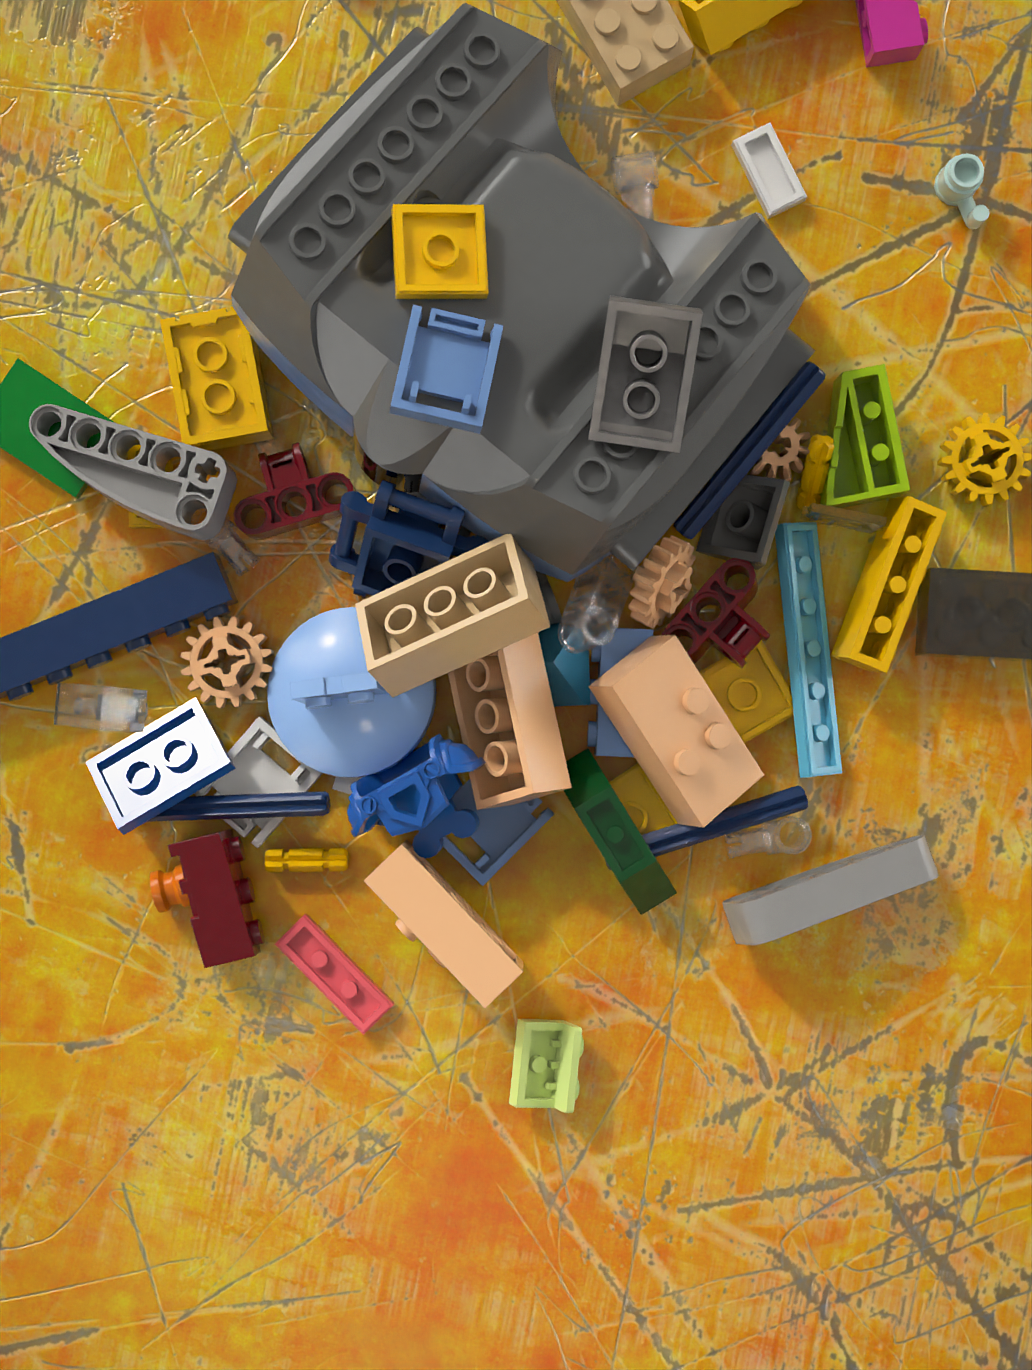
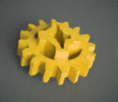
M983 413L978 416L977 424L969 416L962 420L963 430L954 426L948 431V434L954 441L945 440L940 444L939 448L948 453L946 457L937 461V465L948 468V473L942 476L941 480L942 482L953 480L955 486L952 488L951 494L954 496L964 491L966 493V504H971L980 497L982 507H987L992 504L993 495L999 503H1002L1009 499L1008 491L1015 494L1023 489L1017 479H1026L1031 475V472L1024 468L1023 464L1032 460V454L1023 453L1022 449L1030 440L1029 438L1018 440L1015 435L1020 426L1015 424L1007 429L1004 427L1005 416L1000 415L993 423H990L989 414ZM988 434H992L998 437L1004 443L990 439ZM965 441L966 454L963 462L959 463L960 448ZM999 454L989 464L971 466L981 456ZM1011 457V468L1007 475L1004 468L1008 458ZM966 477L979 480L983 487L972 483Z

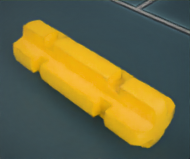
M815 434L810 440L808 448L810 452L806 456L800 481L802 484L798 489L796 505L802 511L808 510L813 512L819 508L820 493L823 492L830 465L828 461L831 459L834 450V440L828 435Z
M324 848L289 849V852H284V849H269L265 853V869L267 872H283L284 869H289V872H323L324 868H329V872L345 871L348 868V851L345 848H330L329 851H324Z

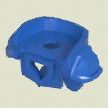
M441 734L432 737L427 744L410 753L395 766L383 772L362 777L351 784L352 794L349 796L350 804L347 810L348 818L353 828L350 832L353 837L359 836L372 830L380 820L392 837L419 830L412 843L414 851L423 858L434 857L441 851L443 837L453 833L456 837L466 838L477 831L479 817L476 812L471 809L458 810L452 798L463 785L457 773L478 770L486 763L483 757L478 758L474 751L466 744L454 743L451 739L444 740Z

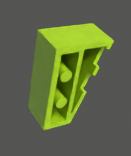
M885 364L842 372L833 383L827 435L834 440V450L831 459L828 461L830 465L823 492L820 493L821 500L817 513L896 498L910 491Z

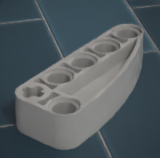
M45 404L39 406L31 414L29 419L30 432L43 447L88 486L112 502L166 529L198 540L211 539L221 530L236 488L237 478L233 469L220 455L57 405ZM61 422L60 430L55 435L48 436L50 427L54 423ZM101 433L98 444L87 448L89 438L94 434ZM141 445L138 456L134 459L126 460L128 450L132 446ZM181 457L178 468L171 472H165L166 464L171 458ZM217 471H219L220 474L217 478L210 477L208 481L206 480L208 474L216 475ZM206 508L207 515L204 521L197 525H191L193 513L198 509Z
M918 835L764 885L723 901L722 905L735 943L759 945L937 878L939 874L926 836Z

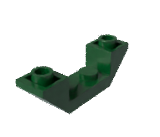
M587 748L567 760L566 764L572 788L566 789L564 792L640 915L677 894L590 750Z

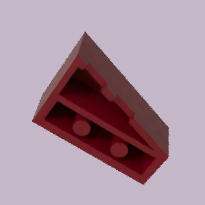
M227 829L169 844L168 849L171 857L179 856L184 879L179 880L182 895L188 894L193 914L190 917V922L204 968L254 957L261 952L259 945L265 943L264 932L260 919L253 920L250 903L255 902V894L251 879L243 877L240 865L241 861H245V851L241 837H234L233 830Z

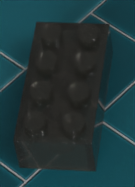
M928 568L918 589L915 656L1032 662V573Z

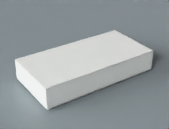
M771 123L732 141L731 146L767 219L806 200L807 195Z

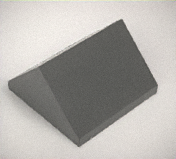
M745 475L703 526L696 551L725 561L732 558L750 562L755 570L762 568L767 562L790 482L784 479Z

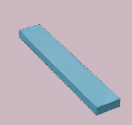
M817 522L781 523L777 525L775 539L800 778L841 774L842 764Z

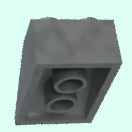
M610 295L588 440L680 453L703 316L701 309Z

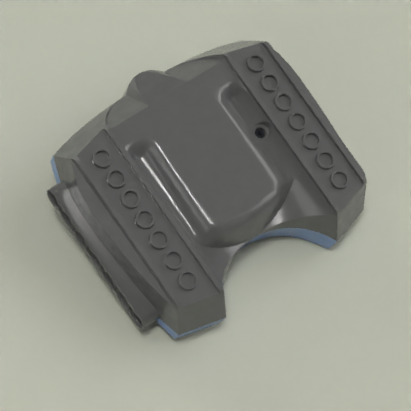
M464 3L431 35L420 27L414 28L236 220L229 232L228 239L247 255L231 293L232 306L255 342L281 372L323 413L352 437L353 450L358 464L364 473L378 485L381 484L382 480H386L396 484L395 489L406 493L419 492L431 502L451 509L454 505L465 511L462 526L475 535L486 538L488 541H492L505 534H512L520 548L534 563L535 570L557 579L569 582L601 562L609 554L614 555L629 569L634 571L815 352L811 346L789 329L790 324L811 290V283L790 258L760 213L755 212L740 220L723 225L682 227L651 220L624 207L613 195L582 170L561 135L556 113V81L562 51L472 5ZM392 205H484L489 291L487 299H395ZM610 295L699 308L703 312L680 453L588 440ZM413 304L422 306V318L418 326L425 328L428 326L431 308L486 320L481 341L489 343L494 323L503 325L480 434L389 413ZM418 393L416 403L461 413L462 402Z

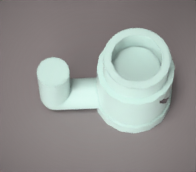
M966 153L955 156L948 161L936 176L934 188L936 195L942 202L947 205L958 206L966 226L973 230L979 228L989 217V209L985 205L976 206L973 199L974 193L983 182V163L977 156Z

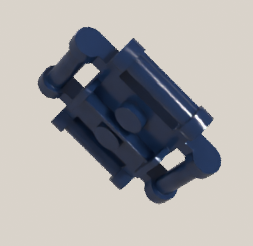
M382 480L374 504L367 502L366 497L359 492L349 491L343 494L339 508L342 513L337 542L331 547L328 560L334 568L353 574V594L366 598L367 595L373 596L451 560L453 556L457 557L489 541L478 535L468 538L459 535L465 518V511L454 505L451 509L395 489L396 484ZM392 506L398 508V513L389 510V507ZM358 522L367 525L360 554H357L353 548ZM443 524L446 527L445 529L439 528V525Z

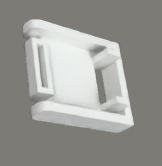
M259 716L228 751V755L236 769L194 794L196 796H205L212 787L218 791L214 795L308 792L323 773L298 760L282 743L275 728L263 717ZM270 738L301 763L292 775L261 750ZM285 817L223 820L244 838L258 825L262 830L254 837L251 843L256 848H259Z

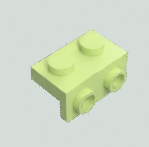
M518 1019L509 1098L510 1105L516 1108H555L563 1113L574 1112L575 1100L578 1098L580 1090L577 1078L579 1058L584 1050L581 1027L564 1020Z

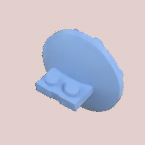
M356 607L329 610L300 625L279 649L272 665L273 670L270 672L268 679L267 701L269 714L282 743L305 765L319 772L338 777L356 778L377 774L405 759L424 737L432 720L436 703L435 679L392 698L367 671Z

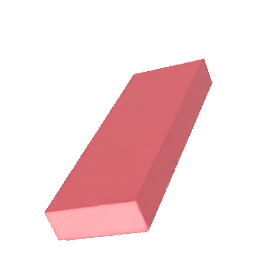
M307 913L275 943L363 1035L395 1004Z

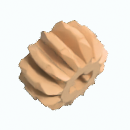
M795 418L773 441L775 444H783L784 450L779 454L781 457H778L775 451L768 452L766 450L756 462L757 465L751 470L750 475L758 476L762 470H765V477L776 478V473L778 472L780 479L790 481L792 479L791 470L797 473L803 471L804 463L799 458H806L810 451L808 447L800 446V444L809 440L811 436L809 432H802L798 435L795 432L800 426V419Z

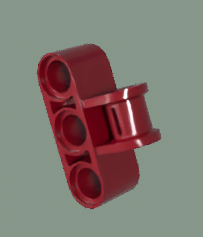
M297 442L292 444V449L272 455H267L265 452L258 454L268 491L241 500L236 505L233 513L234 522L237 528L249 538L256 540L266 539L342 516L339 509L340 503L330 504L326 501L327 490L337 484L344 485L347 488V492H356L350 479L338 472L311 478L300 443ZM296 496L304 497L307 503L305 511L299 516L292 517L287 515V502ZM255 508L264 509L266 518L262 526L255 529L248 528L245 519L249 511Z
M737 558L724 562L668 624L661 635H676L677 638L687 636L691 638L693 643L687 654L694 664L713 646L735 665L743 668L746 664L745 658L761 640L767 641L770 637L766 629L744 611L758 590L754 567L750 562ZM739 573L748 576L749 582L742 589L735 590L727 586L728 579L734 574ZM708 605H716L721 609L718 618L710 622L699 618L702 608Z

